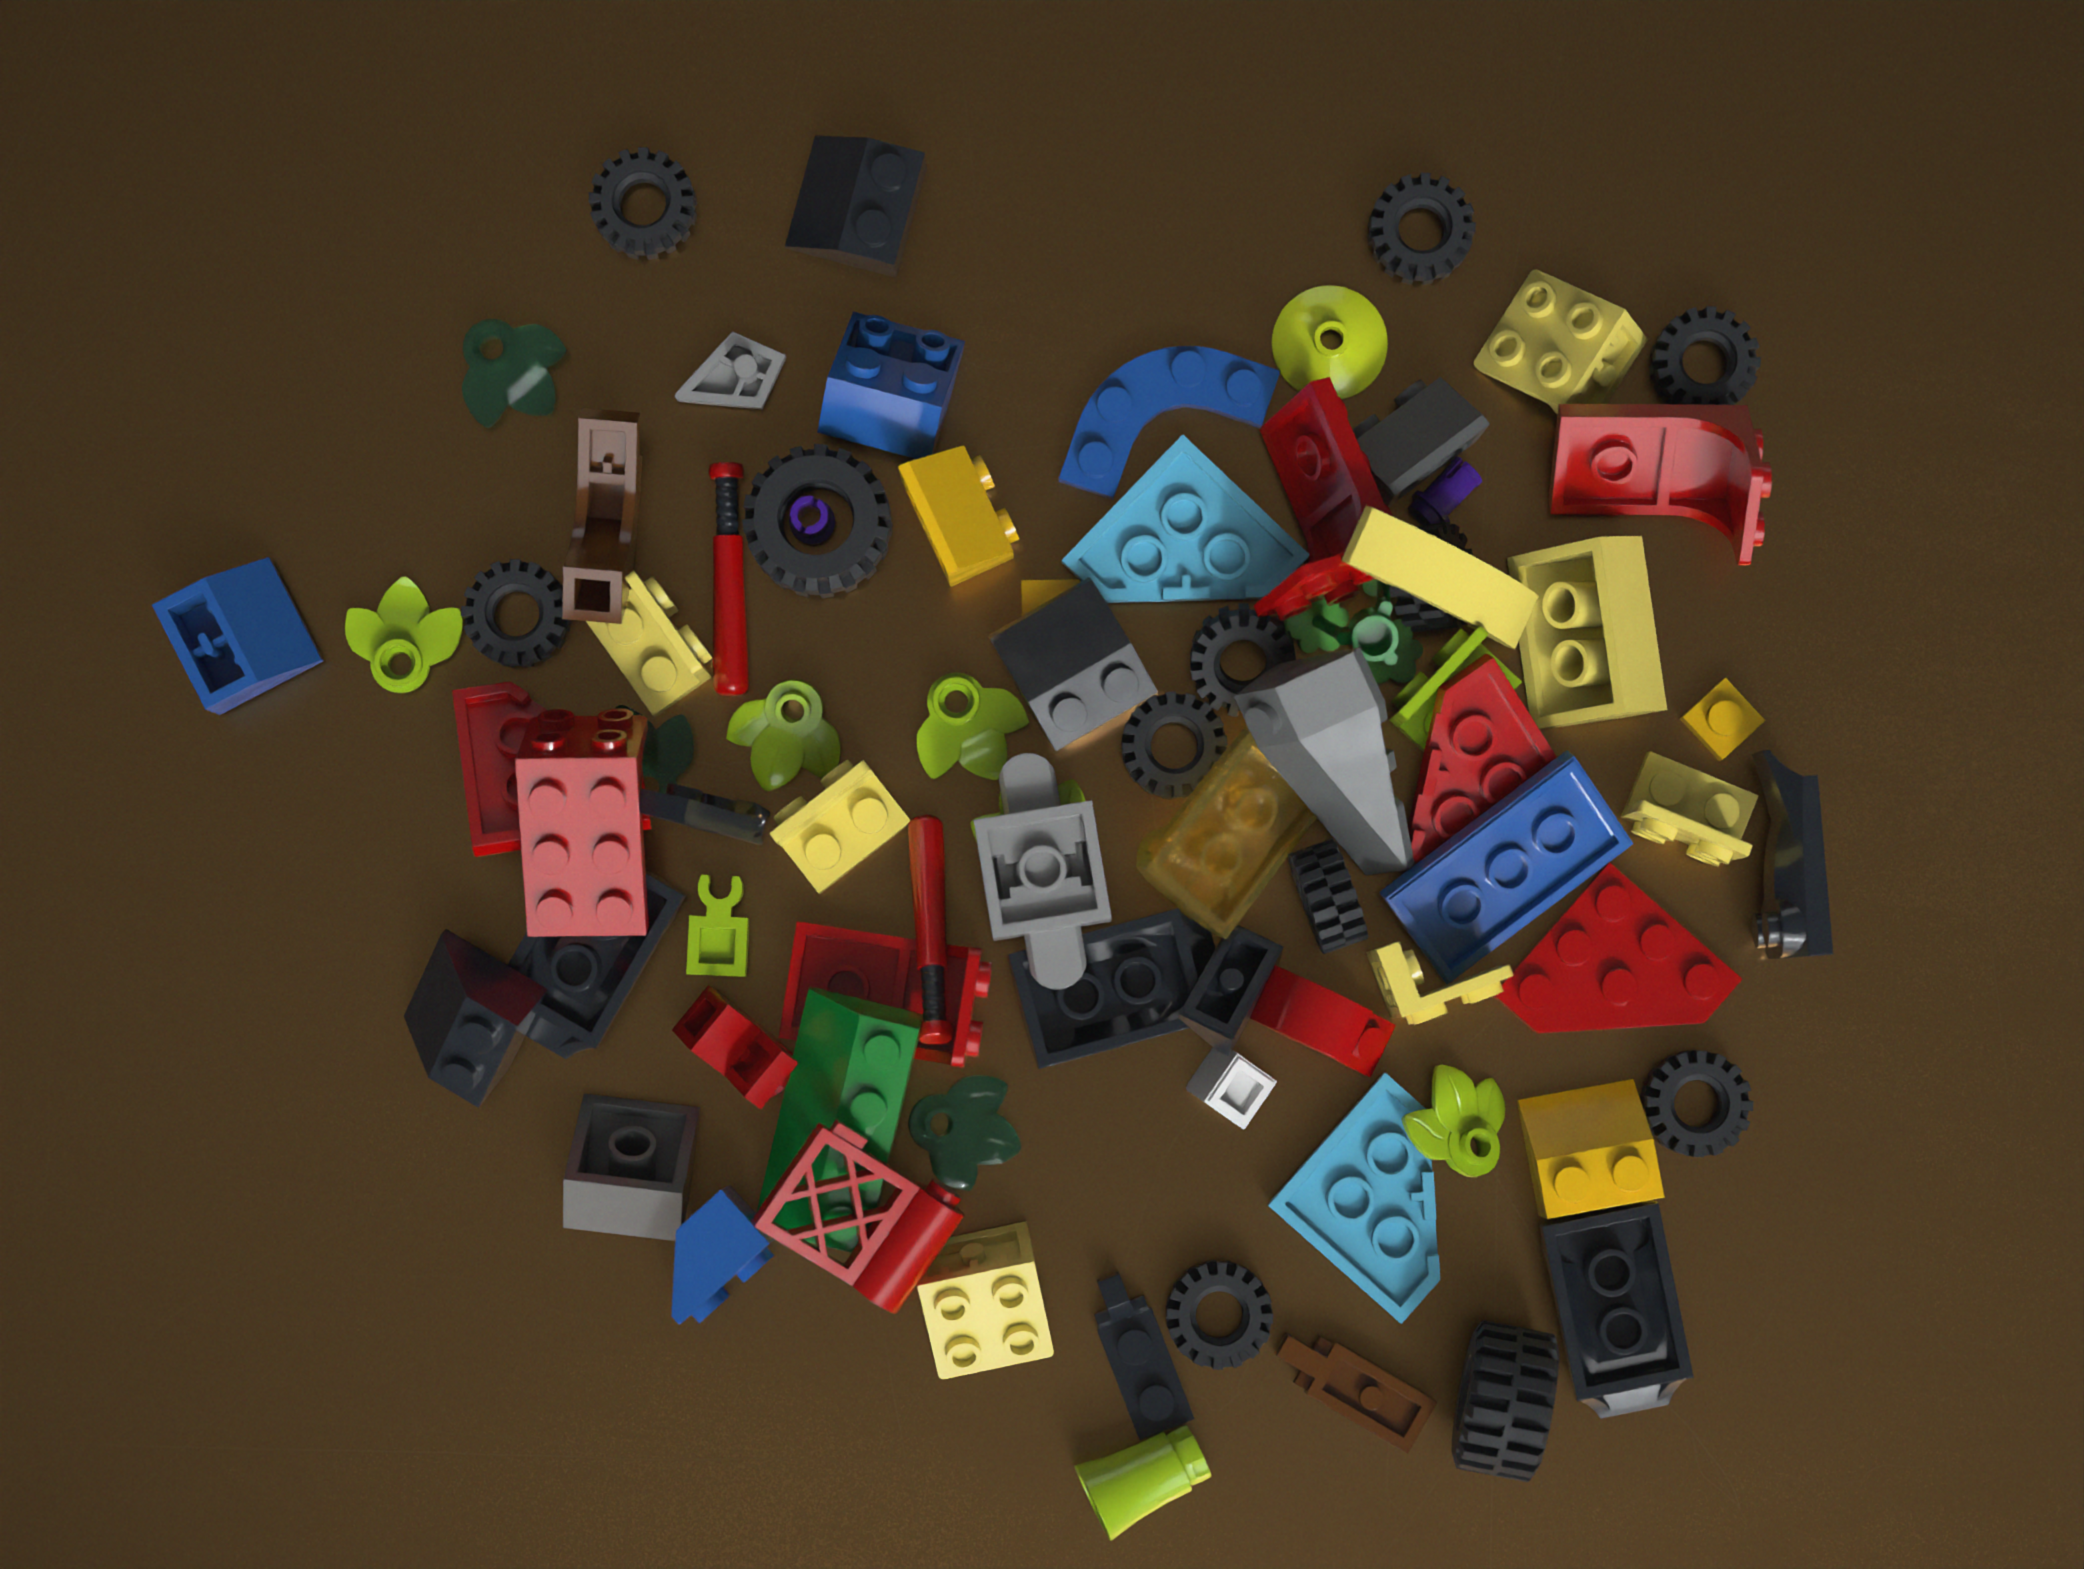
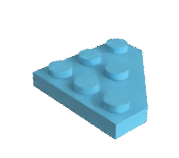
M1182 434L1061 560V563L1081 582L1090 577L1106 603L1261 600L1308 559L1310 554Z
M1383 1072L1267 1205L1402 1324L1440 1281L1434 1172L1432 1171V1160L1423 1156L1409 1139L1401 1120L1402 1116L1407 1113L1426 1108L1388 1074Z

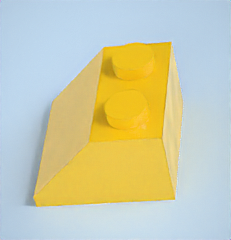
M963 445L908 461L898 466L902 484L950 587L1014 558L1013 549L1010 544L1019 540V537L1007 510L1003 508L995 512L986 491L995 487L981 455L970 459Z
M1634 1079L1517 1100L1539 1216L1550 1219L1664 1198L1654 1139Z

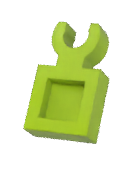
M701 875L698 882V895L707 906L706 916L689 915L686 974L747 977L750 918L733 917V908L741 901L744 893L742 878L740 876H732L730 894L726 898L717 899L710 891L711 876Z

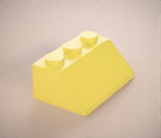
M1642 536L1595 537L1507 557L1509 576L1538 595V599L1519 639L1529 714L1539 729L1620 719L1667 710Z

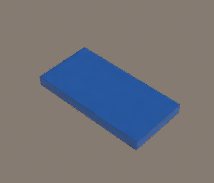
M1566 750L1379 893L1437 975L1448 985L1634 843L1576 757Z

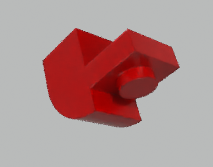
M1276 965L1250 1016V1019L1370 1078L1396 1027L1395 1024L1372 1013L1366 1007Z
M710 985L705 988L672 1029L691 1052L723 1074L744 1098L759 1109H762L771 1097L776 1096L785 1088L790 1079L791 1072L798 1064L793 1058V1052L780 1040Z

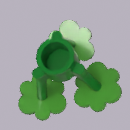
M1377 579L1363 583V591L1367 595L1377 596L1375 607L1360 610L1354 614L1350 621L1349 612L1346 609L1339 607V604L1327 606L1325 599L1312 602V607L1309 610L1284 621L1286 631H1290L1292 637L1298 639L1299 648L1306 653H1312L1318 647L1325 651H1333L1340 645L1351 644L1353 648L1360 647L1376 683L1380 684L1387 682L1390 677L1398 683L1411 681L1417 671L1414 660L1419 659L1423 654V646L1420 641L1412 639L1413 632L1411 627H1405L1401 622L1402 619L1392 620L1390 618L1393 607L1390 602L1389 587L1392 585Z

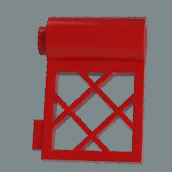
M836 1119L830 1128L819 1122L751 1222L755 1228L850 1284L879 1307L897 1314L965 1216L957 1207L962 1198L951 1188L934 1178L931 1179L928 1185L918 1181L915 1182L862 1149L868 1141L866 1137ZM828 1144L843 1154L846 1174L814 1182L811 1164L824 1145ZM854 1161L867 1169L856 1172ZM804 1176L805 1184L797 1186ZM883 1178L897 1187L884 1206L862 1211L858 1184ZM849 1186L853 1214L821 1221L817 1194ZM808 1196L812 1224L786 1229L773 1221L785 1202ZM872 1222V1224L866 1231L865 1223ZM856 1226L858 1244L845 1263L827 1254L824 1233ZM815 1236L816 1246L804 1240V1238Z

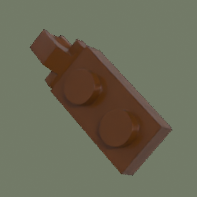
M1285 1332L1274 1351L1277 1357L1299 1369L1293 1383L1305 1389V1394L1407 1454L1438 1403L1433 1398L1334 1340L1331 1343L1319 1336L1312 1348Z

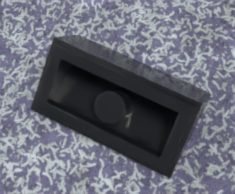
M1231 921L1179 1013L1178 1018L1217 1051L1230 1056L1250 1019L1274 966H1279L1284 947Z

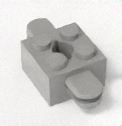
M1022 753L1012 757L1005 763L999 775L1004 815L974 820L994 941L1024 936L1029 968L1035 980L1040 985L1049 989H1064L1074 985L1082 977L1086 968V955L1081 927L1111 922L1112 919L1093 804L1091 800L1060 805L1056 775L1052 765L1046 758L1037 754Z

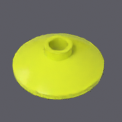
M1327 285L1314 287L1294 297L1279 314L1272 334V354L1275 365L1280 370L1283 379L1294 390L1300 392L1309 382L1330 377L1338 397L1342 400L1359 394L1372 384L1384 365L1388 349L1386 327L1378 310L1358 292L1341 286ZM1327 330L1338 332L1342 338V345L1334 350L1325 348L1320 340L1321 334Z

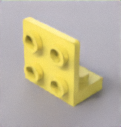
M1534 269L1529 273L1475 358L1474 366L1480 372L1549 404L1558 415L1559 404H1607L1648 338L1626 309Z
M633 570L624 577L631 586L622 623L586 622L648 710L656 717L712 677L704 666L712 657L688 624L678 630L670 617L679 610L660 583L653 576L643 581Z
M1649 751L1645 755L1621 817L1634 822L1631 830L1634 834L1659 844H1664L1666 840L1671 842L1674 839L1689 845L1686 851L1688 856L1719 867L1720 862L1729 864L1730 861L1749 856L1753 845L1741 839L1759 795Z
M849 760L844 761L820 781L826 788L822 793L809 803L800 796L773 817L779 826L769 834L777 844L784 848L819 894L907 827L911 821L864 760L855 767Z
M1395 942L1366 952L1390 1018L1406 1017L1408 1025H1416L1448 1013L1444 1002L1461 996L1463 1004H1472L1502 993L1504 990L1500 981L1514 976L1510 965L1495 966L1419 995L1416 986L1424 983V978L1412 949L1402 951L1400 943Z
M1027 1221L950 1237L917 1284L939 1378L948 1379L1051 1357L1054 1354L1053 1344L1037 1276Z

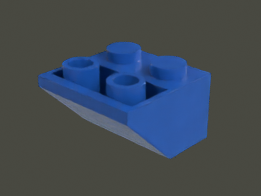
M853 311L827 376L817 433L915 459L932 455L943 427L965 341L948 337L936 330H922L891 322L889 319L879 315H865Z
M270 557L204 577L152 604L205 710L218 715L324 661Z
M731 1185L716 1193L676 1230L671 1316L679 1325L691 1315L698 1323L703 1321L730 1296L723 1287L730 1279L737 1275L743 1283L746 1282L774 1256L767 1246L775 1239L754 1227L751 1220L756 1214L755 1211Z

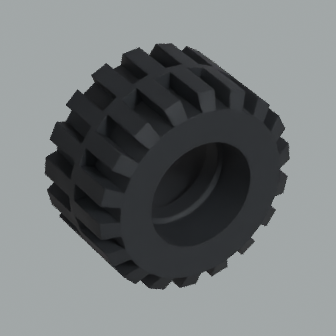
M814 444V449L803 450L802 446L789 449L790 455L781 459L777 455L768 461L769 468L763 474L758 472L751 482L753 489L750 495L746 494L743 504L745 519H742L743 532L748 541L747 545L764 573L770 576L774 583L783 589H791L797 595L808 598L810 594L820 595L821 598L834 597V593L843 590L848 593L858 588L857 583L864 578L869 580L875 574L877 564L881 559H885L889 550L888 542L889 538L892 537L893 524L886 492L880 480L873 474L872 469L863 460L859 462L853 458L851 452L841 448L838 451L829 450L828 446L823 444ZM823 489L836 492L846 500L852 511L853 526L849 537L840 547L826 554L810 555L800 552L792 546L784 532L783 520L788 507L798 496L811 490Z
M1482 1320L1474 1330L1463 1365L1453 1423L1451 1449L1457 1469L1523 1482H1529L1537 1472L1549 1435L1557 1390L1559 1348L1555 1334Z

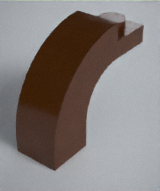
M581 408L578 417L576 508L571 542L563 565L562 619L622 623L630 591V585L624 577L633 571L640 513L643 455H640V413Z

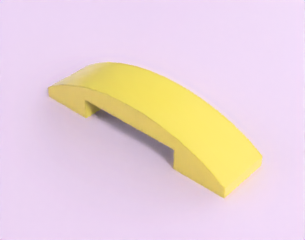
M1369 506L1365 507L1341 560L1383 583L1398 587L1468 624V627L1474 630L1481 625L1489 633L1487 637L1512 649L1516 648L1538 599V595L1491 565L1433 535Z

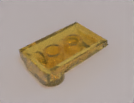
M1245 726L1165 827L1150 831L1142 839L1137 851L1136 867L1150 884L1187 916L1214 935L1227 939L1317 817L1258 749L1250 730Z

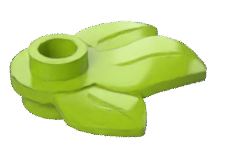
M406 576L399 578L385 592L377 612L363 608H349L345 622V635L352 651L370 661L371 671L377 683L394 693H408L420 687L429 674L430 666L448 659L454 653L463 630V617L459 608H443L431 612L422 591ZM400 654H407L411 659V668L404 675L394 674L391 668L392 660Z
M954 672L941 676L933 683L929 690L927 706L930 716L917 733V750L920 762L932 779L945 774L958 761L965 769L979 777L998 780L1003 765L1007 761V743L1004 734L1020 730L1029 723L1024 707L1011 692L1001 688H982L977 680L967 674ZM955 691L962 692L968 699L966 709L960 713H952L945 706L947 696Z
M787 679L779 682L771 689L767 698L750 700L743 703L733 713L729 722L726 739L737 745L752 747L750 758L752 772L756 781L766 791L777 789L788 783L798 774L801 767L823 779L838 766L840 761L841 743L839 733L822 717L824 711L822 697L819 691L807 681ZM788 700L800 702L804 708V715L797 719L788 717L783 710L784 702Z
M1443 1064L1435 1066L1432 1078V1109L1413 1111L1401 1118L1411 1142L1426 1158L1430 1160H1445L1453 1170L1466 1177H1478L1489 1173L1499 1160L1500 1142L1497 1133L1505 1119V1100L1495 1080L1487 1078L1474 1086L1472 1080L1463 1071ZM1472 1137L1478 1146V1156L1472 1152L1470 1147Z

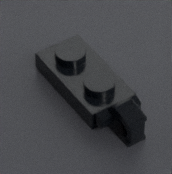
M668 783L665 794L641 789L640 813L744 842L758 845L763 844L762 836L767 817H770V811L757 803L740 799L731 800L673 783Z
M1119 1272L1098 1279L1097 1283L1107 1309L1094 1314L1099 1326L1096 1329L1139 1440L1194 1420L1195 1418L1152 1308L1148 1307L1144 1295L1129 1300Z

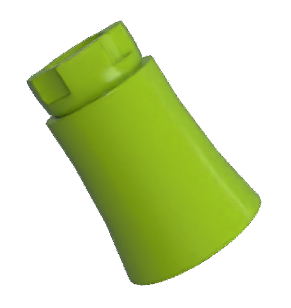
M1187 1425L1173 1430L1167 1436L1164 1432H1161L1141 1443L1116 1453L1074 1465L1085 1494L1110 1541L1163 1505L1191 1492V1485L1198 1484L1211 1477V1472L1203 1453Z

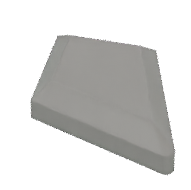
M732 332L675 393V398L678 402L763 410L784 364L786 355Z

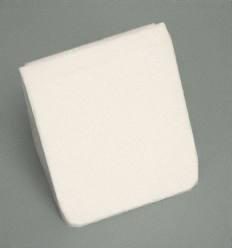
M1213 1047L1188 1082L1186 1089L1244 1130L1277 1081L1237 1052L1232 1050L1230 1056H1227Z

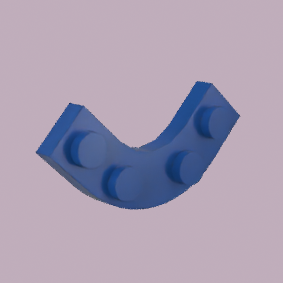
M1200 346L1168 347L1136 357L1113 372L1089 399L1077 424L1059 476V482L1114 500L1132 445L1142 428L1159 414L1174 409L1186 407L1207 410L1261 428L1280 370L1224 351Z

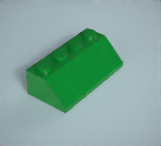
M809 987L793 1053V1058L798 1064L791 1072L790 1079L785 1087L757 1211L819 1122L830 1128L837 1119L868 1140L862 1149L889 1165L917 1049L918 1034L921 1023H923V1014ZM825 1144L811 1164L814 1182L846 1174L843 1154ZM854 1161L856 1172L867 1169ZM804 1176L797 1186L805 1184ZM881 1178L858 1184L862 1211L879 1207L885 1179ZM849 1186L817 1194L821 1221L853 1214ZM808 1196L785 1202L773 1221L786 1229L812 1224ZM872 1222L865 1223L866 1231L868 1230ZM856 1226L824 1233L825 1244L829 1248L852 1253L858 1244ZM815 1236L804 1238L809 1243L816 1244Z

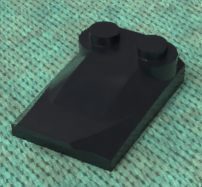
M1770 750L1754 753L1752 757L1759 774L1771 819L1764 860V902L1762 903L1761 913H1753L1754 946L1756 949L1764 948L1768 959L1833 955L1818 775L1802 776L1781 763Z
M646 868L649 923L646 935L527 937L526 932L508 963V966L548 989L525 1036L564 1059L585 1049L598 1048L667 928L675 920L678 909L686 897L684 892Z
M1177 908L1082 934L1086 955V968L1082 977L1074 985L1064 989H1049L1040 985L1030 972L1027 950L1007 955L1029 1044L1037 1068L1041 1069L1190 1028L1178 1018L1179 1013L1216 948L1210 926L1188 918Z
M1655 1200L1561 1216L1540 1223L1541 1250L1547 1262L1576 1401L1587 1404L1601 1419L1669 1405L1679 1385L1686 1379L1694 1378L1659 1203Z

